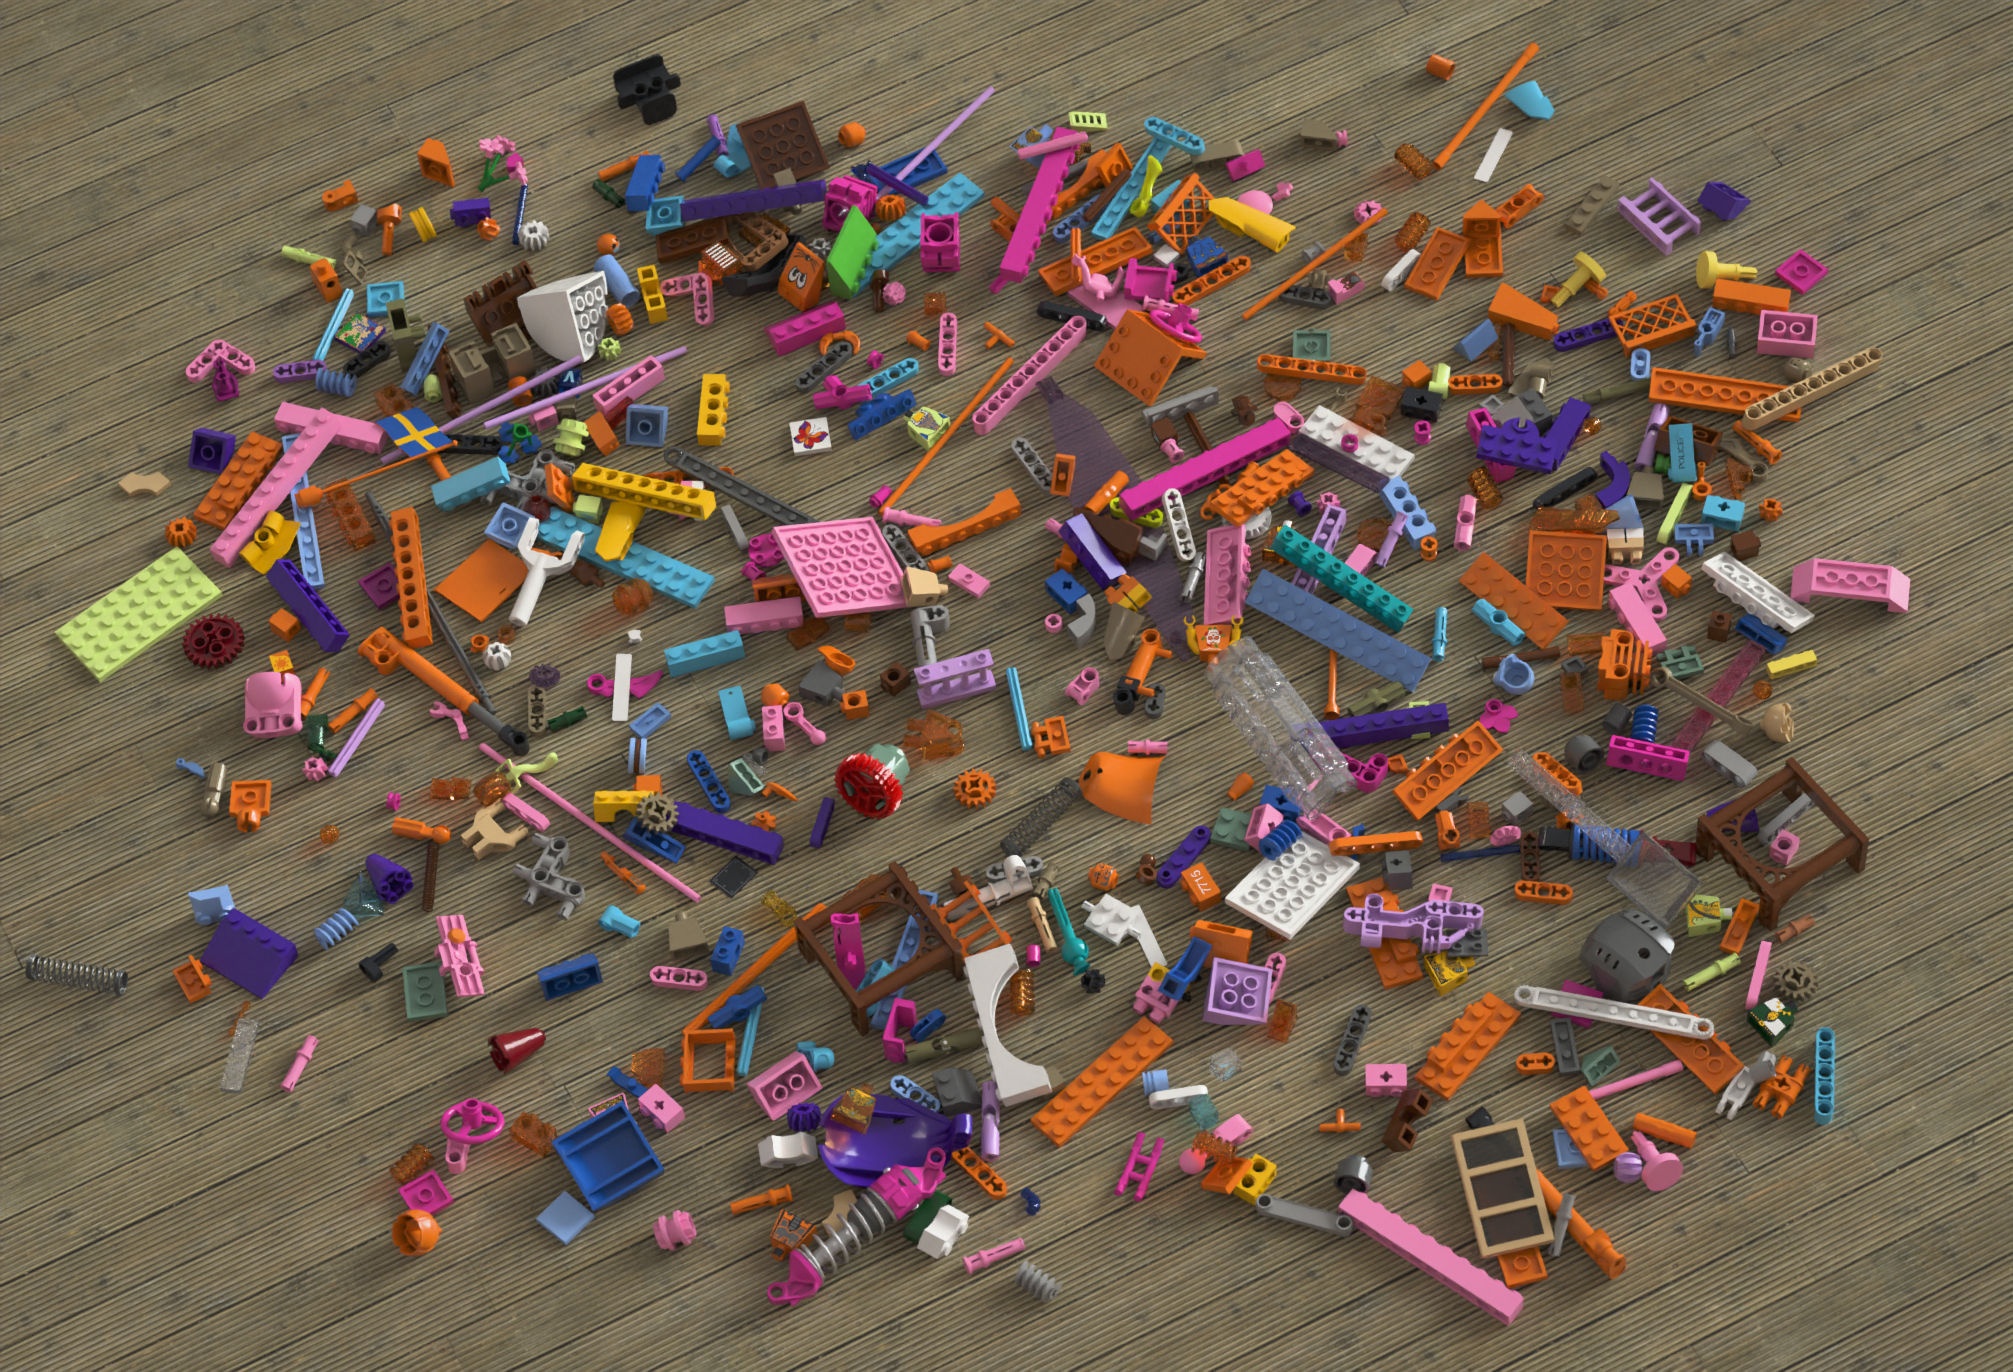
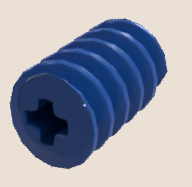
M1640 705L1635 708L1630 739L1654 743L1658 709L1651 705Z
M1283 820L1259 841V849L1265 858L1274 861L1276 857H1280L1287 848H1290L1292 844L1296 843L1297 839L1302 837V832L1294 822Z

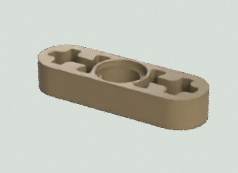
M540 685L532 686L528 690V727L530 734L534 737H542L547 732L546 692ZM536 693H540L539 701L535 699ZM536 708H541L543 710L540 714L537 715L532 713V711ZM536 721H539L540 724L538 730H535Z

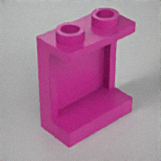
M1130 258L1124 285L1125 299L1144 301L1145 295H1148V298L1163 299L1166 303H1169L1170 296L1174 294L1172 282L1176 281L1177 270H1174V263L1169 264V269L1137 265V259Z

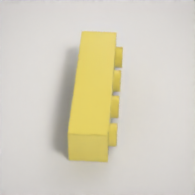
M1813 650L1804 651L1800 654H1794L1790 657L1767 663L1766 671L1772 680L1815 667L1817 665V658Z

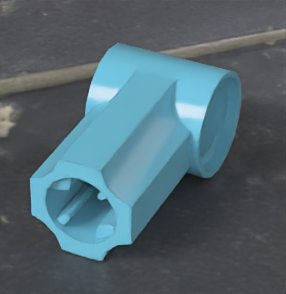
M612 905L606 908L598 920L600 927L606 931L612 932L615 930L630 938L638 934L641 926L639 921L624 915L620 909Z

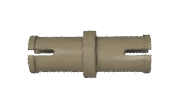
M1050 862L1043 875H1040L1038 878V884L1032 892L1033 897L1038 894L1037 898L1040 901L1044 899L1048 889L1053 886V880L1060 870L1059 866L1054 869L1056 863Z

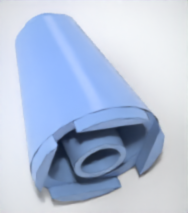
M1632 494L1591 517L1592 522H1589L1592 532H1596L1597 535H1606L1607 529L1624 528V533H1626V528H1643Z

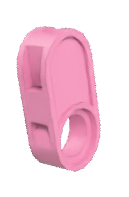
M1279 402L1274 406L1275 419L1279 417L1291 433H1299L1300 428L1304 425L1302 415L1286 402ZM1292 421H1299L1301 424L1299 426H1292L1290 423Z

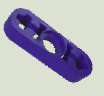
M823 798L810 837V847L819 849L822 847L835 808V799Z

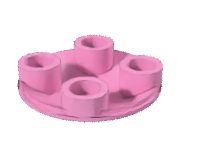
M1248 191L1237 200V202L1268 215L1273 209L1272 199L1262 191Z

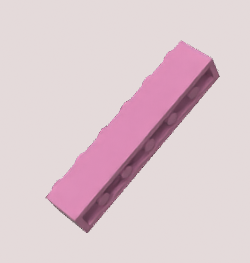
M282 402L274 418L276 428L283 433L301 434L319 410ZM335 414L341 428L331 439L330 443L347 446L351 449L364 450L368 453L381 454L389 437L382 428L375 423Z

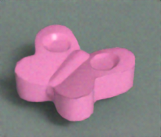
M1283 182L1278 183V192L1273 194L1272 198L1276 202L1282 198H1287L1293 186L1289 182L1286 184Z

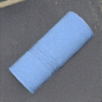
M612 255L600 257L594 264V271H604L607 289L618 303L625 305L626 308L633 306L640 298L638 289Z

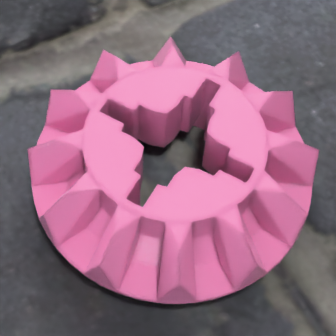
M1365 200L1364 203L1359 202L1358 206L1354 209L1355 219L1362 224L1371 217L1366 210L1369 209L1371 216H1373L1382 209L1380 203L1376 204L1374 200L1371 202Z
M1505 826L1497 829L1490 836L1491 844L1504 846L1516 842V839L1521 837L1520 828Z

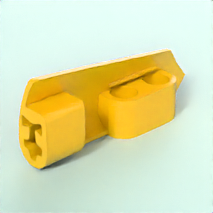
M1228 197L1208 200L1209 212L1216 215V221L1220 226L1240 237L1246 234L1277 253L1289 241V233L1296 229L1291 224Z
M622 501L611 503L595 548V553L601 556L605 562L611 560L623 561L631 547L633 533L646 512L645 507Z

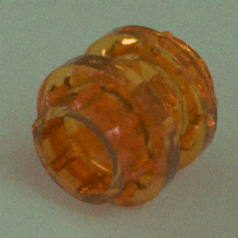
M638 578L630 579L629 586L626 583L618 584L612 594L617 610L622 614L630 616L637 612V607L641 610L648 609L654 598L649 583L644 579Z

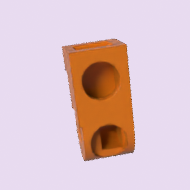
M350 179L343 182L344 186L323 193L322 200L326 210L336 211L359 202Z

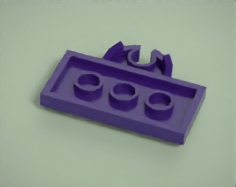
M1520 418L1509 419L1502 428L1483 425L1476 458L1551 474L1557 440L1539 437V430L1530 420H1526L1524 429L1518 427Z

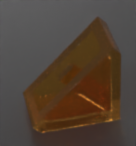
M1468 802L1467 814L1470 838L1490 837L1489 807L1487 802Z
M1277 999L1267 1037L1287 1043L1297 1021V1005Z

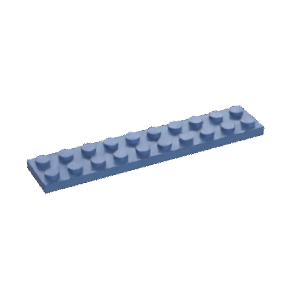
M1262 569L1244 602L1388 680L1400 682L1403 688L1413 693L1432 659L1265 569Z

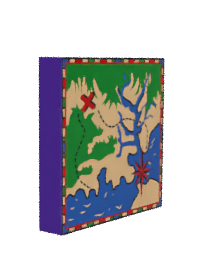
M356 311L334 335V339L360 354L374 345L386 332L384 326Z

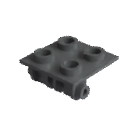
M1458 929L1446 930L1447 937L1457 932ZM1474 929L1472 932H1466L1464 937L1447 949L1448 957L1488 956L1487 930Z

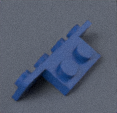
M910 389L895 397L885 392L877 395L872 401L861 404L860 408L854 410L858 418L847 425L852 438L858 440L916 406L917 403Z

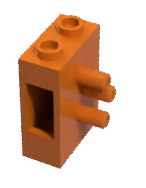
M1198 920L1195 926H1191L1190 938L1196 936L1213 945L1203 967L1212 968L1214 957L1248 964L1253 931Z

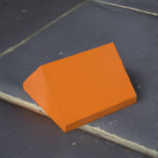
M1481 199L1463 215L1462 236L1500 237V214Z

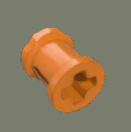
M1425 537L1421 540L1420 546L1422 550L1420 551V556L1425 561H1433L1437 557L1436 549L1438 542L1435 538Z

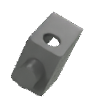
M821 660L815 664L798 685L800 697L824 706L830 705L834 698L843 702L842 694L847 693L842 689V677Z

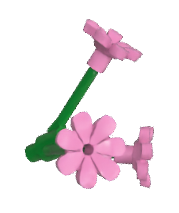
M499 135L492 142L488 138L485 141L479 140L480 150L486 151L485 156L487 157L484 174L480 180V185L477 187L479 191L483 192L486 187L489 188L490 185L508 179H518L521 185H526V182H528L525 176L526 170L525 168L522 169L520 162L516 163L515 172L509 173L507 176L497 179L491 176L504 152L513 153L516 148L513 141L508 142L507 138L503 137L502 139ZM493 152H495L497 155L489 169L490 158H492Z

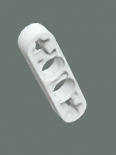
M1174 488L1168 489L1162 495V502L1178 559L1188 562L1195 557L1196 550L1179 491ZM1170 494L1175 496L1173 503L1171 499L1168 500L1167 498ZM1172 505H1178V507L1170 509ZM1173 511L1180 513L1181 519L1179 521H1175L1172 518ZM1179 529L1186 533L1185 539L1178 538L1177 531ZM1185 549L1186 551H1190L1188 557L1186 554L1183 555L1182 551H1184Z

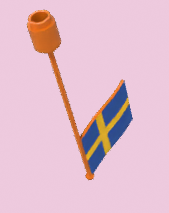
M417 407L374 423L382 428L395 445L410 458L321 490L320 487L316 488L315 485L304 488L294 494L295 500L299 508L304 507L305 509L321 503V498H324L323 494L446 448L456 447L458 443L456 440L451 441L421 409Z

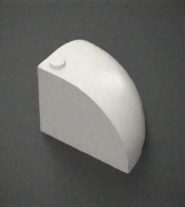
M604 271L556 281L517 297L518 307L525 326L534 341L544 351L563 361H568L580 355L582 362H585L596 352L595 347L602 341L607 323L606 311L608 306L605 305V295H608Z

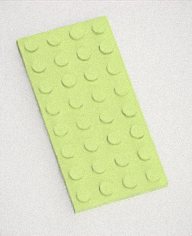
M175 547L56 630L55 635L101 683L223 595L210 579L178 547Z

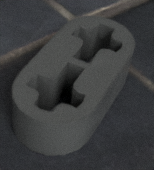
M1155 683L1149 688L1154 689V694L1156 691H1160V693H1158L1157 698L1147 696L1145 703V714L1150 719L1161 717L1166 698L1165 687L1162 684ZM1153 705H1156L1155 712L1151 711L1153 709Z

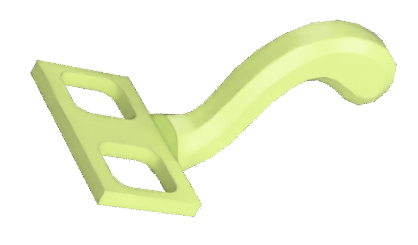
M550 753L542 763L513 766L511 760L507 759L495 770L505 795L508 793L513 794L521 787L518 777L522 773L546 771L558 762V757L556 753ZM508 764L510 771L502 777L501 769ZM514 779L516 787L509 792L507 784Z

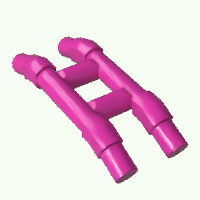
M1137 1132L1130 1156L1114 1191L1116 1196H1121L1128 1185L1129 1179L1140 1182L1133 1197L1136 1202L1142 1200L1148 1189L1165 1140L1159 1137L1156 1138L1150 1157L1139 1155L1145 1133ZM1135 1162L1147 1165L1144 1175L1132 1172Z

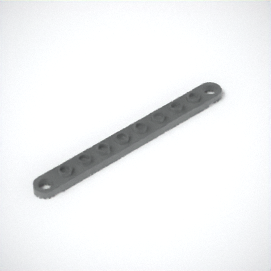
M671 446L665 449L664 460L668 465L698 481H704V484L784 526L820 522L693 454L681 450L679 447ZM671 453L678 454L677 459L675 458V460L668 458V456Z

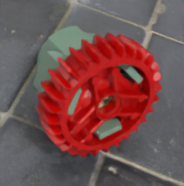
M874 743L862 755L860 753L856 755L851 754L839 764L834 773L835 787L839 788L837 793L842 794L841 799L847 801L846 805L850 804L853 807L852 810L856 809L858 814L863 813L864 817L870 816L871 819L875 817L877 820L885 819L892 815L901 804L900 802L903 799V791L901 789L905 783V777L910 772L907 757L898 747L891 744L880 745Z

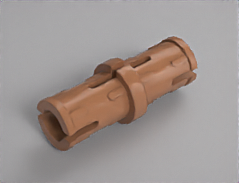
M1807 914L1797 921L1789 922L1788 926L1774 933L1775 938L1782 944L1791 937H1797L1801 935L1802 931L1814 926L1815 921L1813 918L1809 919L1811 915Z

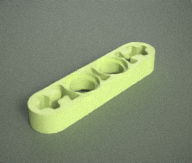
M1682 483L1659 530L1657 542L1667 545L1674 531V524L1678 523L1691 496L1693 485Z

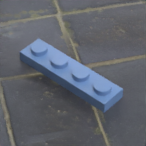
M436 322L432 323L400 388L413 396H417L449 333L448 329Z

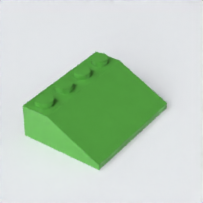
M852 205L826 260L831 295L852 300L854 294L858 293L859 283L861 279L865 278L866 268L868 265H871L872 255L879 247L876 232L855 205Z

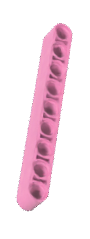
M1074 316L974 413L973 428L976 434L985 435L989 433L1086 337V320L1083 317Z

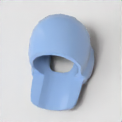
M1510 654L1499 664V670L1493 675V683L1496 686H1502L1510 694L1522 695L1532 688L1534 673L1527 663L1519 660L1515 654Z

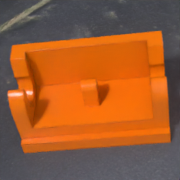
M600 411L583 422L586 424L587 430L597 447L606 457L619 447V442H615L618 440Z

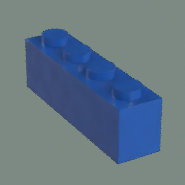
M639 155L625 194L628 211H649L651 204L654 203V195L658 192L661 175L665 172V163L662 162L661 155Z

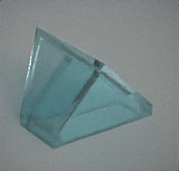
M359 872L343 900L344 909L350 912L354 918L384 915L383 900L377 896L374 886Z

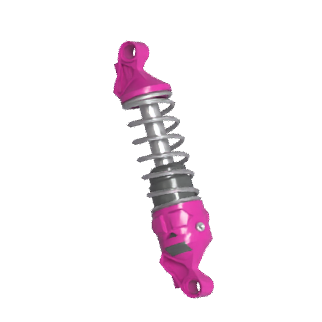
M932 1148L927 1154L923 1167H907L895 1164L891 1168L887 1167L884 1169V1174L867 1188L866 1195L861 1193L859 1201L854 1205L849 1203L851 1210L847 1213L848 1222L841 1214L837 1213V1218L844 1227L835 1233L832 1227L825 1223V1228L832 1237L823 1243L817 1234H813V1238L820 1245L818 1249L811 1253L804 1244H801L802 1250L796 1248L789 1253V1280L782 1283H772L767 1290L768 1301L772 1305L790 1303L794 1307L801 1300L814 1297L819 1287L825 1283L822 1269L831 1274L837 1273L835 1260L844 1264L849 1263V1255L846 1249L857 1254L861 1252V1245L858 1239L865 1243H872V1234L874 1232L884 1233L885 1226L889 1222L896 1223L910 1210H916L919 1207L918 1203L923 1199L931 1198L937 1185L947 1177L942 1171L946 1158L945 1152L941 1148ZM937 1155L942 1160L939 1163H934L930 1158ZM852 1240L855 1241L857 1250L848 1245ZM842 1250L846 1260L841 1259L836 1254ZM830 1260L834 1270H830L824 1264ZM780 1290L782 1296L774 1298L771 1296V1292Z

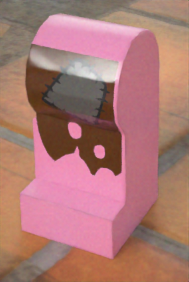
M1352 272L1338 281L1333 279L1328 282V292L1336 304L1361 292L1365 287V283L1356 272Z

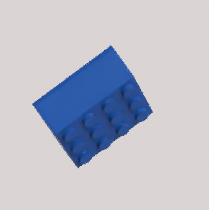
M623 1100L552 1141L593 1212L616 1203L664 1175L662 1164Z

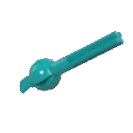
M1050 888L1047 895L1065 941L1061 948L1062 958L1067 963L1074 965L1073 975L1077 976L1085 973V970L1090 967V964L1085 961L1089 955L1088 946L1083 940L1076 938L1058 889Z

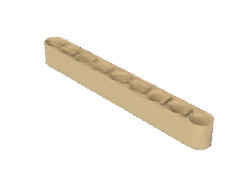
M1869 348L1747 407L1741 421L1742 426L1747 430H1755L1875 372L1880 365L1883 353L1878 348Z

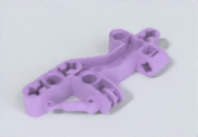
M1370 894L1365 899L1364 908L1350 907L1345 910L1342 926L1347 933L1361 935L1360 946L1380 948L1382 937L1408 939L1413 936H1419L1422 939L1421 953L1429 950V953L1437 951V954H1440V949H1449L1452 944L1464 937L1466 932L1479 929L1482 925L1484 910L1477 904L1430 900L1406 912L1383 910V898L1378 894ZM1442 928L1460 929L1449 937L1442 936Z

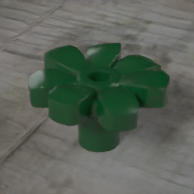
M319 746L314 748L325 764L327 759H336L337 754L331 750L326 751V749Z

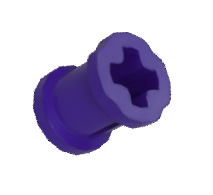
M1301 491L1294 492L1288 498V503L1294 506L1298 516H1304L1312 509L1311 504L1303 498Z

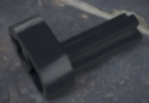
M390 943L372 957L362 959L358 962V966L375 983L383 977V973L378 966L396 954L398 949L394 943Z

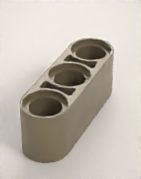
M1229 141L1205 146V151L1202 154H1190L1194 170L1202 172L1226 167L1225 163L1243 156L1244 153L1239 141Z

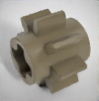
M1313 270V275L1309 274L1308 284L1312 285V289L1326 290V286H1328V282L1331 280V277L1327 275L1325 270Z

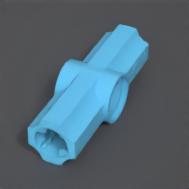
M1479 599L1475 603L1472 612L1490 626L1492 633L1501 635L1513 646H1517L1522 642L1525 632L1511 622L1504 611L1497 610L1485 599Z

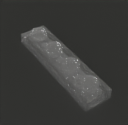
M239 1018L220 1086L221 1092L241 1094L260 1025L258 1020Z

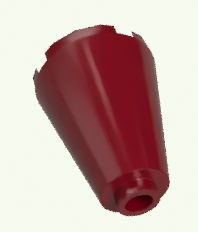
M538 1028L493 1035L488 1038L487 1042L488 1046L491 1045L493 1050L489 1053L498 1070H504L503 1074H507L542 1048L545 1044L546 1036Z

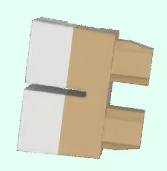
M1624 528L1607 529L1606 545L1608 548V559H1611L1612 565L1623 564V558H1630L1632 565H1639L1641 558H1643L1644 550L1643 528H1626L1625 536Z

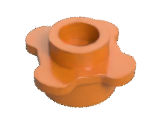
M480 634L472 637L470 640L472 643L471 652L485 651V647L488 646L489 637Z

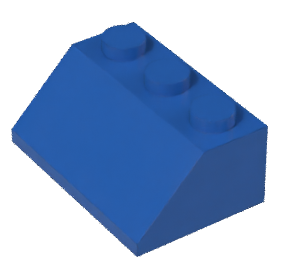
M594 953L582 955L577 959L564 961L559 965L546 967L537 972L546 1001L603 983L599 963Z

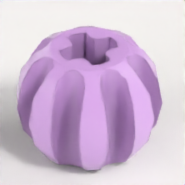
M1625 1152L1616 1157L1614 1174L1618 1180L1624 1183H1631L1640 1178L1642 1162L1638 1155Z

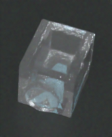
M1230 1046L1210 1057L1209 1070L1214 1077L1217 1076L1219 1081L1222 1082L1242 1071L1241 1060Z

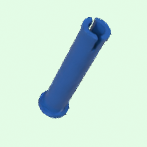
M713 135L678 172H675V175L685 183L686 179L721 144L719 139Z

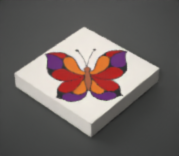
M826 417L789 423L795 456L832 451Z

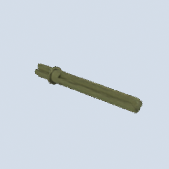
M1651 377L1606 389L1598 388V391L1583 394L1582 399L1587 404L1604 403L1608 399L1650 389Z

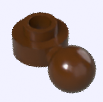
M1145 854L1140 859L1141 866L1136 872V877L1142 884L1150 885L1157 877V872L1153 868L1156 864V859L1151 854Z

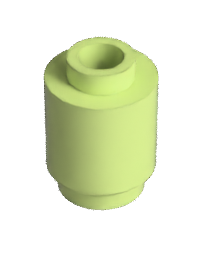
M435 374L428 375L423 382L425 399L429 402H438L443 398L439 377Z

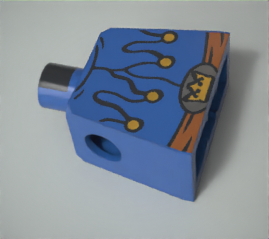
M1197 236L1189 238L1188 244L1190 246L1187 247V259L1197 279L1228 262L1227 252L1210 237L1199 240Z

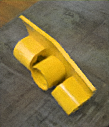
M268 511L262 528L255 532V539L250 541L239 552V555L251 567L265 575L271 569L276 559H281L287 554L301 522L288 521L281 514L275 511Z

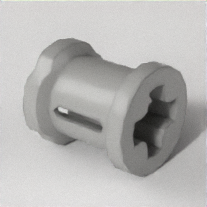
M1316 241L1313 246L1301 251L1302 257L1309 264L1324 253L1325 249L1320 242Z

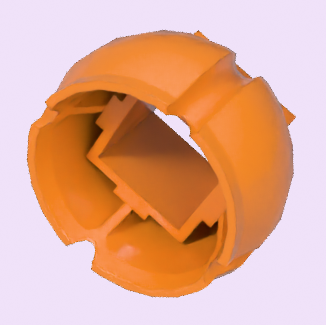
M414 1209L397 1216L398 1220L394 1221L392 1226V1239L395 1247H400V1253L416 1257L425 1255L434 1248L442 1229L438 1226L432 1215L426 1211Z

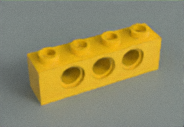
M703 374L697 428L699 446H721L722 438H725L723 423L727 422L725 408H728V397H726V393L730 392V382L726 381L725 374Z

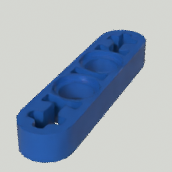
M699 750L691 751L687 755L689 768L713 809L718 813H726L731 806L729 796L704 754ZM694 758H696L697 760H699V762H700V766H699V767H698L696 761L693 760ZM703 771L710 773L706 778L700 777L699 774ZM710 786L718 787V790L715 792L708 791ZM719 796L722 803H725L724 805L718 804L717 798Z

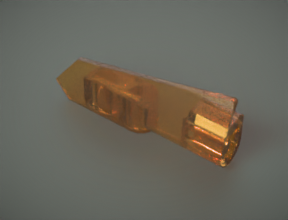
M1540 507L1535 513L1528 531L1530 533V530L1547 532L1579 530L1601 533L1606 526L1620 518L1615 510L1582 507L1577 511Z

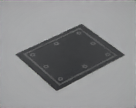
M735 856L709 882L732 899L759 872L738 856Z

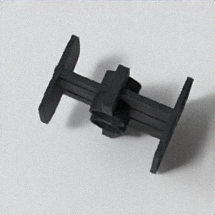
M660 54L648 56L621 67L614 72L615 90L617 93H620L617 97L620 109L637 105L646 125L656 124L672 117L676 113V99L670 91L681 85L680 77L677 73L669 74L664 65L663 57Z

